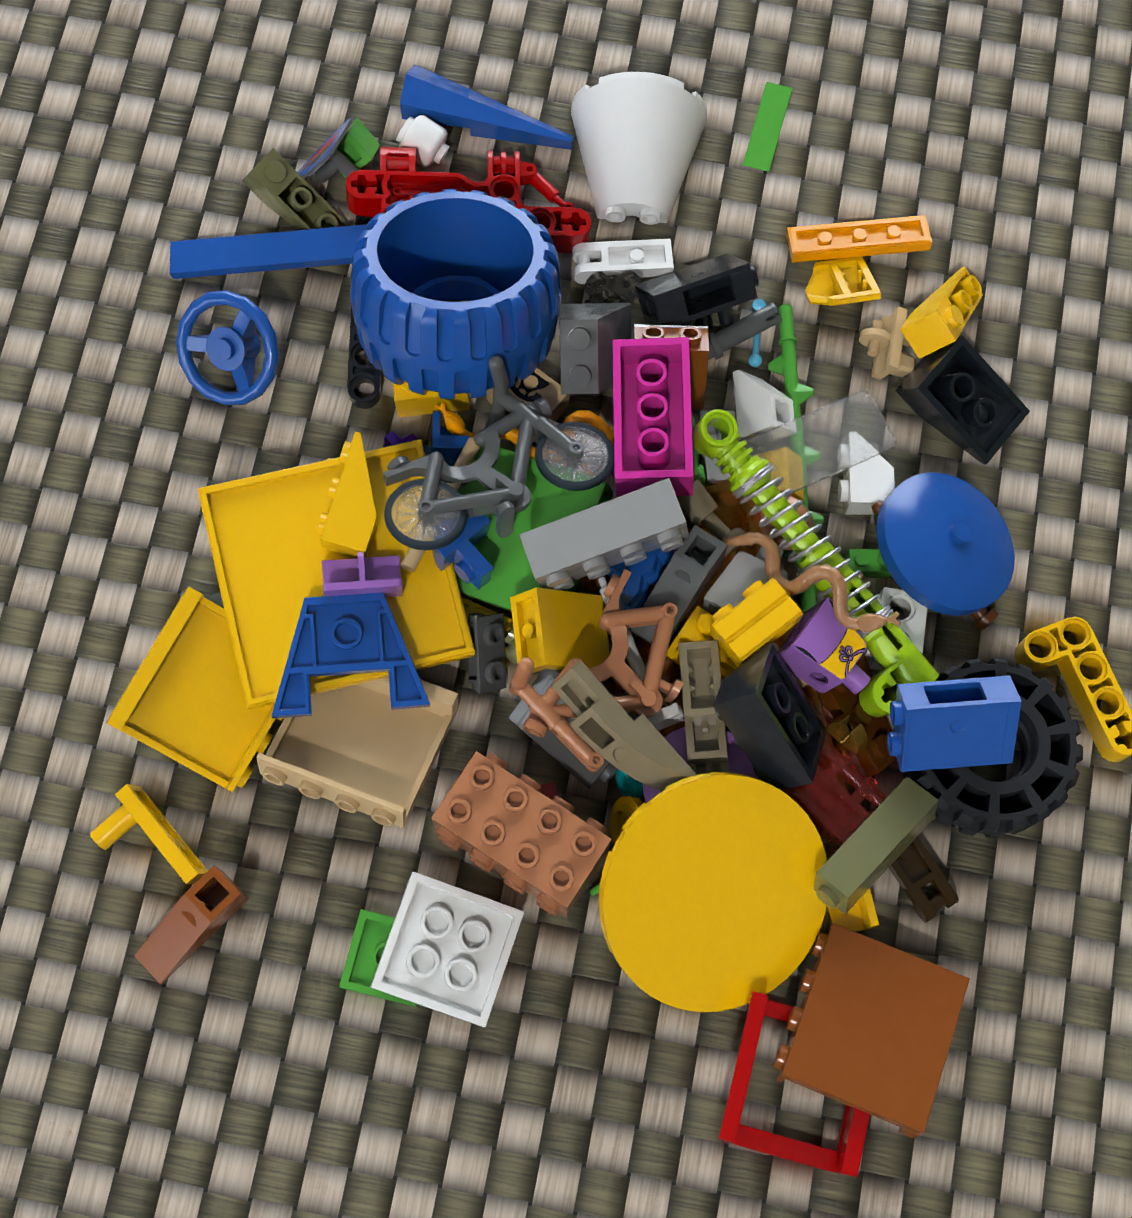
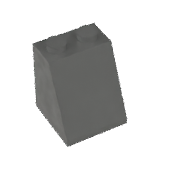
M631 303L560 305L559 353L561 395L599 394L613 386V340L631 339Z

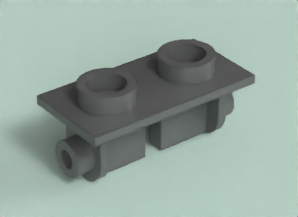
M482 613L469 614V621L467 623L476 655L468 658V683L472 684V690L477 691L478 694L507 688L503 613L486 616Z

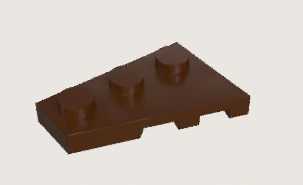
M863 653L856 664L872 678L873 676L865 653ZM843 683L825 693L818 692L833 719L843 714L850 715L847 722L850 733L860 723L863 725L868 742L866 747L856 757L868 777L880 773L897 760L896 756H890L888 752L887 734L891 732L887 717L868 715L860 705V692L853 694Z

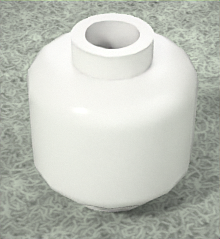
M419 115L415 119L410 116L396 138V141L400 143L399 147L416 148V164L422 168L429 167L433 162L440 164L450 149V146L445 144L448 136L447 130L425 115Z

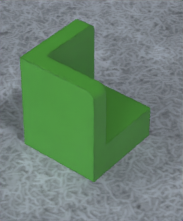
M356 118L337 149L360 170L373 159L380 144L363 123Z

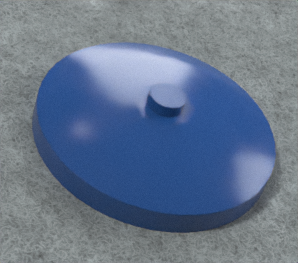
M930 472L906 479L885 498L877 519L876 531L879 550L893 579L912 599L935 612L963 616L979 612L1004 594L1010 584L1014 571L1015 555L1013 542L1001 514L981 491L955 476Z

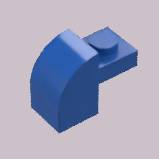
M486 515L467 518L463 532L454 542L443 548L432 550L435 563L441 572L454 563V569L458 576L465 583L469 584L471 582L478 590L490 581L494 569L474 547L488 534L491 521ZM459 520L436 524L433 540L443 538L452 532Z

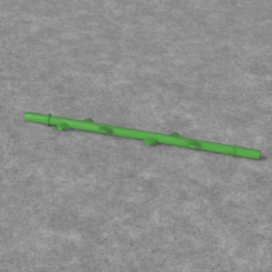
M785 304L778 307V313L782 318V323L779 324L780 339L778 340L782 354L768 363V369L783 376L785 395L793 400L796 434L788 437L789 451L801 458L805 499L802 504L809 511L805 468L819 460V453L803 446L800 405L814 396V390L811 387L798 383L795 346L797 338L794 334L793 309L791 305ZM812 512L814 526L817 524L823 525L825 523L824 516ZM784 550L782 554L783 559L788 561V557L794 550ZM799 558L791 563L798 566L802 559ZM815 585L800 593L802 617L807 610L816 605L818 589Z

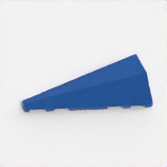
M413 65L405 75L400 100L402 119L407 120L410 116L415 119L419 115H425L437 124L470 128V135L475 137L572 150L574 136L425 68Z

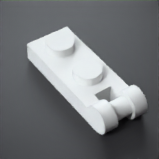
M671 239L583 242L572 248L573 260L577 263L574 267V279L580 284H589L596 279L660 277L674 270ZM593 259H601V262H591V261H592Z

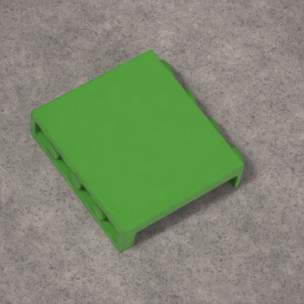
M481 447L480 451H478L473 463L481 457L484 447ZM500 447L498 461L493 469L500 474L503 473L511 480L515 452ZM530 457L525 484L531 492L529 507L524 511L515 512L513 532L505 538H500L496 532L497 517L495 513L486 515L491 521L488 534L474 547L494 567L491 579L478 590L471 582L469 584L465 583L455 571L460 593L511 611L510 597L536 587L542 588L534 578L519 534L611 500L614 491L607 482L604 481L594 488L583 491L562 489L546 480L540 473L535 459ZM544 462L553 474L564 480L580 482L592 479V477ZM474 480L467 482L466 486H462L459 493L464 495L488 491L489 489L479 481ZM581 578L574 580V586L565 591L576 592Z

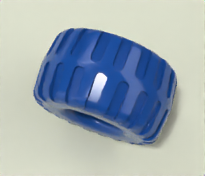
M443 189L442 192L430 194L429 192H423L413 195V198L410 200H399L389 205L385 214H376L368 222L366 230L361 232L355 244L352 258L350 301L359 342L371 364L376 369L383 370L387 379L397 385L406 382L410 391L417 394L426 395L428 391L439 392V397L442 399H455V394L470 393V398L484 397L487 390L494 387L489 368V359L495 355L503 359L509 388L513 387L516 377L521 380L526 379L536 370L537 364L544 361L551 349L552 340L555 336L561 305V282L558 254L548 230L544 225L538 224L536 216L527 209H518L514 202L500 196L494 198L488 196L486 192L476 190L461 192L457 191V189ZM448 300H463V301H466V302H445V301H448Z

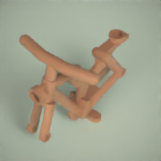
M624 569L621 577L613 573L603 595L610 599L598 621L599 627L602 630L608 631L611 635L612 648L610 655L604 663L595 668L588 669L600 683L612 677L628 696L614 697V699L626 712L634 711L639 716L643 713L648 718L660 711L663 701L671 704L678 696L684 682L678 679L673 684L661 679L678 609L675 604L666 603L659 606L619 610L620 594L632 573ZM656 625L642 681L625 663L629 646L627 628ZM522 658L516 667L509 685L510 693L514 696H519L529 706L528 709L531 711L522 728L539 738H544L549 729L578 758L587 771L592 773L598 771L604 764V758L589 746L566 720L576 718L577 715L566 703L557 704L561 697L551 685L543 695H540L528 683L534 670V662L531 658ZM579 658L571 659L551 685L582 660ZM659 691L666 694L664 699L662 698V695Z

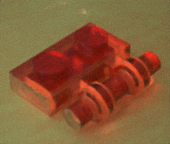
M829 743L821 751V756L830 765L825 770L819 765L817 766L813 783L784 791L836 841L843 845L871 815L860 803L866 798L873 806L878 808L887 796L876 787L879 784L871 776L868 778L864 776L850 762L852 758L845 751L840 753ZM839 773L856 788L852 795H849L834 780Z

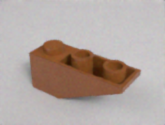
M214 865L180 898L134 957L162 985L249 898L222 870Z

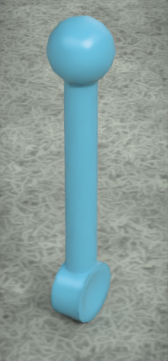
M756 299L752 304V311L755 312L765 307V301ZM761 333L753 336L752 355L748 359L752 367H759L762 364V357L759 354Z

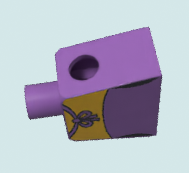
M829 597L807 610L777 651L792 674L821 693H825L843 683L853 694H857L871 679L856 664L867 649L865 640L857 630L845 628L838 623L833 613V601Z

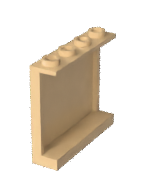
M389 677L311 695L312 716L284 718L265 755L258 753L256 758L260 774H262L264 779L275 785L281 786L286 783L294 786L309 798L319 799L322 797L333 801L338 808L346 812L355 813L359 811L370 815L380 825L392 827L394 824L404 828L458 712V693L420 680L430 702V707L391 710Z

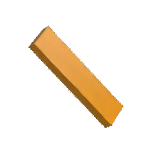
M926 215L788 227L786 233L792 263L927 251L932 246Z

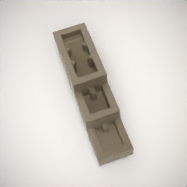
M718 640L679 643L681 681L684 682L682 695L688 765L696 775L711 772H729L725 723L717 717L713 706L721 685Z

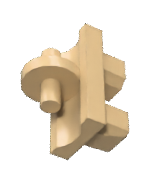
M898 306L895 308L893 315L882 317L880 320H873L871 328L863 329L860 332L859 342L868 347L867 354L874 357L871 377L879 380L889 374L904 377L913 370L914 356L901 351L902 345L910 346L900 330L906 321L907 309Z

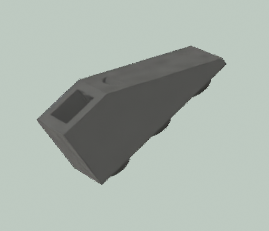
M696 525L690 531L689 537L683 541L684 544L673 555L643 607L673 603L677 606L678 613L671 637L724 563L727 544ZM656 625L630 628V631L652 644Z

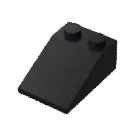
M959 335L955 342L924 356L895 390L919 417L982 464H987L1030 412L963 335Z

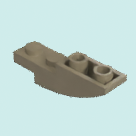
M579 661L551 685L577 715L569 724L574 731L599 755L630 777L651 788L664 791L666 786L696 775L647 717L642 713L633 720L582 661Z

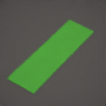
M766 82L743 166L767 172L770 171L791 96V87Z

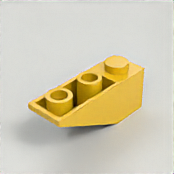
M965 266L960 268L908 316L900 329L919 359L955 342L983 296L978 279L974 275H970Z
M355 431L352 442L345 441L339 463L344 464L340 478L334 476L332 479L328 499L333 501L329 513L322 512L316 534L321 536L322 548L358 558L357 552H363L364 558H367L377 528V515L361 433Z

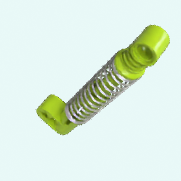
M715 409L706 413L692 431V444L695 450L711 460L716 458L718 461L715 465L717 467L721 465L724 467L721 471L722 474H730V477L727 478L730 482L729 490L736 496L735 498L743 496L740 499L741 504L750 499L754 501L756 505L750 510L749 515H755L760 511L764 513L765 517L760 521L759 527L772 523L775 528L770 532L769 536L771 538H775L780 534L783 536L784 540L780 543L778 549L784 550L791 546L794 550L788 557V562H793L799 558L802 559L798 563L797 573L802 574L813 565L828 564L838 569L847 583V611L851 617L859 618L867 613L882 615L886 618L891 617L894 612L890 609V606L883 607L877 600L880 594L874 596L868 589L871 582L864 584L858 577L861 571L854 572L848 565L851 559L844 560L839 554L841 547L835 549L829 542L832 535H828L821 540L815 535L821 529L822 524H817L812 528L806 524L812 516V512H808L801 517L796 512L802 505L803 500L790 504L787 498L792 494L793 489H787L782 493L777 489L783 482V477H778L773 481L770 480L771 472L774 469L772 463L767 458H760L757 454L753 457L751 453L754 450L751 447L748 449L744 447L747 444L746 440L739 441L742 435L738 432V425L734 416L722 409ZM707 427L716 428L721 434V440L713 439L709 435ZM819 580L813 584L818 589L817 597L824 596L832 600V586L827 580ZM889 622L872 632L857 630L865 640L869 652L883 667L870 679L869 683L859 694L860 705L868 715L873 717L890 715V702L896 701L897 691L886 695L883 701L881 697L884 694V689L895 684L932 682L939 677L937 671L899 626Z

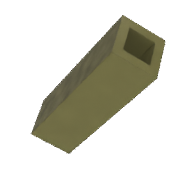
M906 777L816 872L814 890L818 898L826 906L833 909L836 907L846 914L934 819L939 800L913 780Z

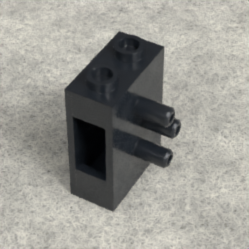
M726 253L635 285L643 317L651 324L696 326L694 320H697L698 326H708V330H710L713 326L710 314L717 312L720 325L726 327L734 322L731 307L758 298L755 287L759 285L756 270L752 265Z

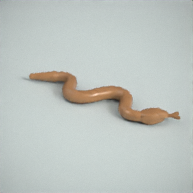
M747 532L722 540L727 546L761 545L766 553L765 572L768 581L772 578L775 579L788 596L804 592L819 580H827L832 586L833 613L838 623L845 628L872 632L889 622L896 626L901 625V622L896 619L899 616V612H894L888 618L874 613L863 614L859 618L851 617L847 611V583L840 571L828 564L813 565L796 579L791 581L785 580L781 576L778 545L769 535L760 532Z

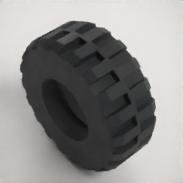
M992 658L988 663H983L980 659L965 661L960 667L952 666L946 669L935 680L945 681L1010 675L1022 701L1016 736L1021 749V765L1017 774L1011 779L1004 782L989 781L979 777L968 767L907 771L903 774L904 779L906 777L910 778L939 800L935 820L946 827L952 823L959 827L960 833L970 836L982 833L986 838L1001 837L1008 833L1016 834L1049 817L1054 810L1061 807L1067 800L1068 790L1076 785L1080 775L1076 769V764L1083 760V746L1077 744L1076 739L1081 734L1078 720L1071 719L1068 710L1072 707L1065 696L1059 698L1052 690L1055 685L1045 676L1039 679L1032 675V668L1020 663L1016 667L1008 666V662L1005 659Z

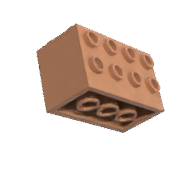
M476 751L431 817L436 828L435 833L438 835L437 839L454 851H457L460 847L468 852V855L471 857L470 861L484 871L490 873L493 869L501 874L504 879L503 883L519 894L523 895L527 891L536 897V904L549 914L556 917L560 913L567 918L608 855L612 841L606 835L609 830L590 817L585 822L574 815L573 811L575 808L564 799L554 796L551 800L539 791L541 786L530 777L521 774L517 778L506 770L508 764L496 755L488 752L485 757Z

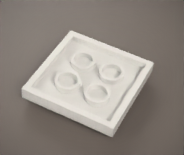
M412 872L370 988L466 1022L486 1027L524 911Z

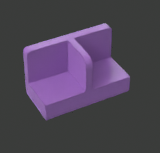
M357 552L358 558L322 561L324 596L383 592L385 598L402 597L399 556L364 558L363 552Z

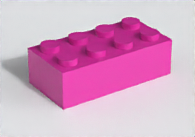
M689 337L613 340L616 498L670 478L676 496H693L694 475Z

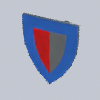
M350 117L301 167L298 173L303 178H306L315 171L316 179L321 183H325L338 170L346 177L352 172L359 170L337 149L352 124L353 117Z

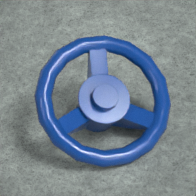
M229 290L207 292L191 302L179 321L176 337L179 364L189 383L204 397L226 406L246 405L262 396L275 378L279 359L276 333L267 315L249 298ZM229 305L240 309L231 328L220 327L213 330L210 335H191L193 324L199 315L212 306ZM256 325L263 339L265 358L262 372L253 384L255 358L260 352V339L255 332ZM192 351L206 352L213 365L221 370L231 371L238 391H224L211 385L200 374L193 361Z

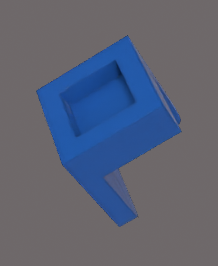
M433 411L430 454L436 451L440 452L444 457V461L449 466H454L470 436L451 434L446 427L440 426V411Z

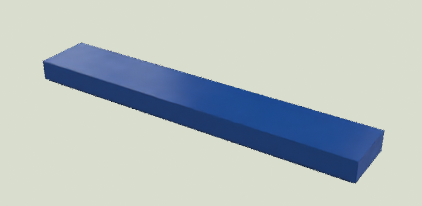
M367 224L170 242V275L173 279L352 264L356 241L361 232L366 230Z

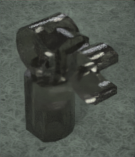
M631 270L623 272L620 276L615 274L606 275L604 272L597 271L590 275L585 283V291L590 296L589 300H585L584 303H612L614 300L621 298L628 302L634 301L638 295L630 290L629 287L634 283H641L642 278Z

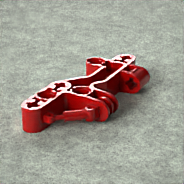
M380 147V170H357L352 172L346 180L347 207L357 216L374 217L379 213L385 214L389 205L399 200H410L413 198V195L423 192H429L430 194L442 192L443 189H457V191L461 192L476 190L486 192L488 196L494 198L506 196L509 198L508 200L515 203L516 208H524L536 216L538 224L544 225L548 230L557 253L572 254V248L575 245L588 242L592 223L589 214L583 209L575 208L573 203L565 202L559 197L560 192L537 171V167L533 163L520 161L519 151H514L513 157L506 156V152H500V156H493V151L487 150V179L477 183L460 173L416 171V148ZM531 184L550 203L555 202L560 207L523 205L520 200V185Z

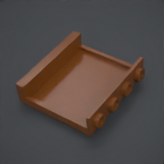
M833 923L825 934L819 932L814 942L811 954L817 956L813 970L807 968L801 980L799 991L805 993L801 1006L797 1007L794 1005L788 1018L786 1029L792 1032L788 1044H781L777 1051L773 1067L779 1069L775 1081L782 1083L786 1079L900 1127L899 1133L914 1139L925 1132L970 978Z

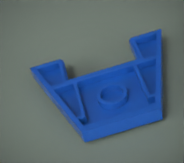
M383 592L304 598L272 712L273 719L312 716L310 677L388 672L391 710L430 707L428 697Z

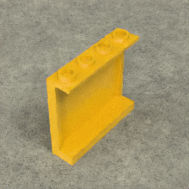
M188 587L106 723L233 793L236 786L243 788L253 771L249 763L256 752L263 753L273 737V734L268 731L275 721L272 718L275 704L247 710L225 610L203 597V594Z

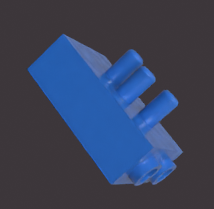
M1011 676L897 684L896 701L890 702V718L894 728L893 732H888L887 746L889 755L896 756L900 771L1013 763L1022 701Z

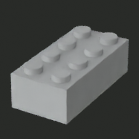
M670 478L519 534L534 578L539 585L546 589L565 591L574 586L573 581L587 575L590 580L610 573L611 566L622 562L625 563V566L637 564L647 559L646 553L661 548L662 552H668L679 548L684 544L683 539L689 537V533Z

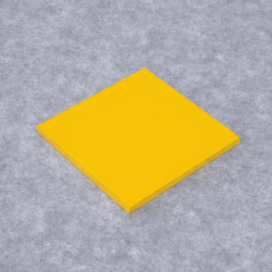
M421 439L365 451L377 515V528L367 558L399 556L402 597H387L386 601L415 669H424L474 657L475 650L453 563L441 572L435 563L432 550H426L415 572L405 570L401 567V563L410 547L403 545L391 535L384 519L385 505L389 496L404 483L425 477H410L386 486L383 472L388 470V464L397 457L406 456L410 462L424 457L425 453ZM340 457L197 488L247 710L275 704L304 598L324 596L322 561L356 559L349 555L322 548L321 536L316 534L322 512L328 514L333 501L328 499L332 479L334 476L340 478L344 464L339 463ZM422 488L411 490L402 495L395 503L391 514L398 530L412 539H415L421 528L418 524V504ZM374 672L310 677L311 695L389 677V673Z

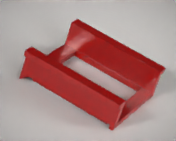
M752 991L718 1139H721L722 1142L825 1171L857 1177L870 1117L868 1113L845 1104L836 1151L740 1124L763 1018L765 1016L787 1022L793 1006L768 1000L769 995Z

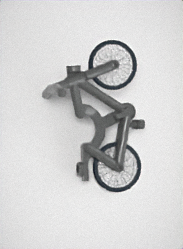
M492 356L489 359V368L494 383L492 408L485 429L479 431L474 436L475 444L484 447L483 454L474 463L462 467L449 466L444 461L443 455L437 451L411 462L406 456L393 459L387 466L388 470L383 472L386 486L410 477L420 476L425 478L406 482L389 496L384 510L386 526L391 535L407 547L417 550H435L454 542L463 532L467 518L495 513L497 517L496 532L500 538H505L513 532L515 512L524 511L531 502V492L525 484L533 436L538 440L535 448V461L540 473L553 485L571 491H583L594 488L610 476L615 465L614 447L611 441L602 431L585 423L567 422L554 425L548 420L552 417L549 403L544 397L528 404L519 401L508 392L509 381L503 359L500 356ZM506 410H508L510 414L504 417ZM519 426L510 480L503 473L500 474L493 469L498 461L500 451L499 437ZM477 480L489 490L461 495L447 483H466Z

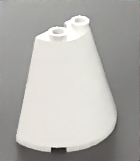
M648 72L614 73L600 77L599 84L595 86L584 85L573 98L571 116L597 218L606 219L610 222H622L626 216L640 217L639 220L642 223L648 225L667 223L707 122V108L704 100L696 91L692 92V94L686 91L683 82L665 75Z

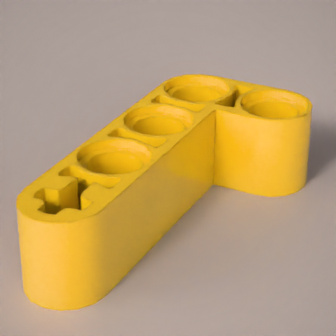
M1069 617L1029 633L1015 649L1014 657L1016 663L1032 668V672L1057 664L1101 756L1110 762H1121L1132 755V711L1088 622L1079 617ZM1063 632L1072 633L1077 640V645L1068 643L1064 638ZM1029 644L1040 647L1043 652V658L1032 655L1029 650ZM1080 665L1090 668L1093 673V680L1087 679L1082 675ZM1097 699L1107 703L1110 709L1109 715L1102 713L1098 709ZM1112 721L1116 722V724L1112 727H1107V725ZM1115 739H1116V740L1122 739V740L1124 741L1125 745H1124V744L1117 745Z

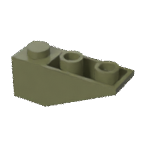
M274 148L242 180L267 207L298 230L350 226Z

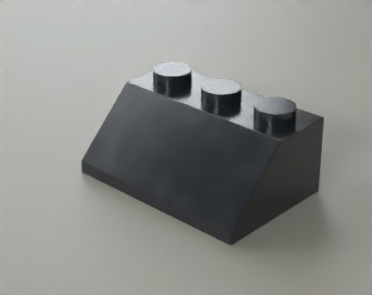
M771 643L762 647L722 680L713 706L717 717L724 721L734 736L737 747L744 751L753 765L757 777L782 791L813 783L827 730Z

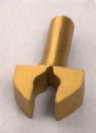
M849 714L837 716L827 727V733L837 740L831 764L835 770L839 771L846 768L850 752L852 751L857 755L866 747L868 742L866 731L861 723L850 733L847 727V722L850 718Z

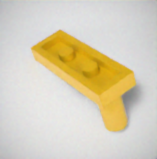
M126 784L115 794L122 805L90 833L94 842L100 848L107 850L138 823L185 884H195L208 871L140 786Z

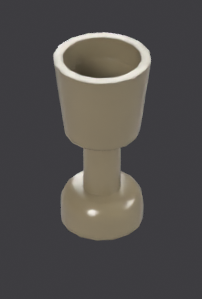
M699 480L693 482V496L677 497L684 517L698 527L704 523L720 541L746 533L741 528L730 530L715 514L718 505ZM727 546L725 558L731 555L739 546Z

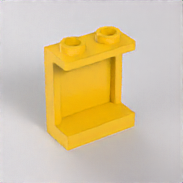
M536 587L510 597L517 664L522 658H531L534 662L532 673L544 669L563 670L573 658L581 659L587 668H595L604 663L609 657L607 631L602 630L598 625V621L604 611L603 597L601 595Z

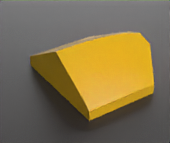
M862 256L815 262L813 273L805 289L807 301L810 304L836 306L881 299V292Z

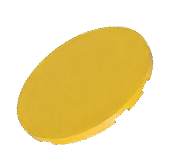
M731 772L698 774L666 786L664 791L656 795L649 802L642 803L622 826L623 831L615 842L612 851L608 852L602 870L599 887V913L603 934L610 952L614 955L623 972L640 989L656 1000L678 1009L694 1012H718L749 1004L752 991L762 994L771 992L798 968L814 944L826 913L827 906L818 898L814 890L816 872L827 862V858L815 825L807 813L790 796L769 783L744 774Z

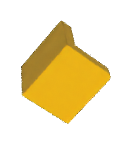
M870 888L846 914L836 907L834 909L826 907L830 926L835 923L854 932H861L879 925Z

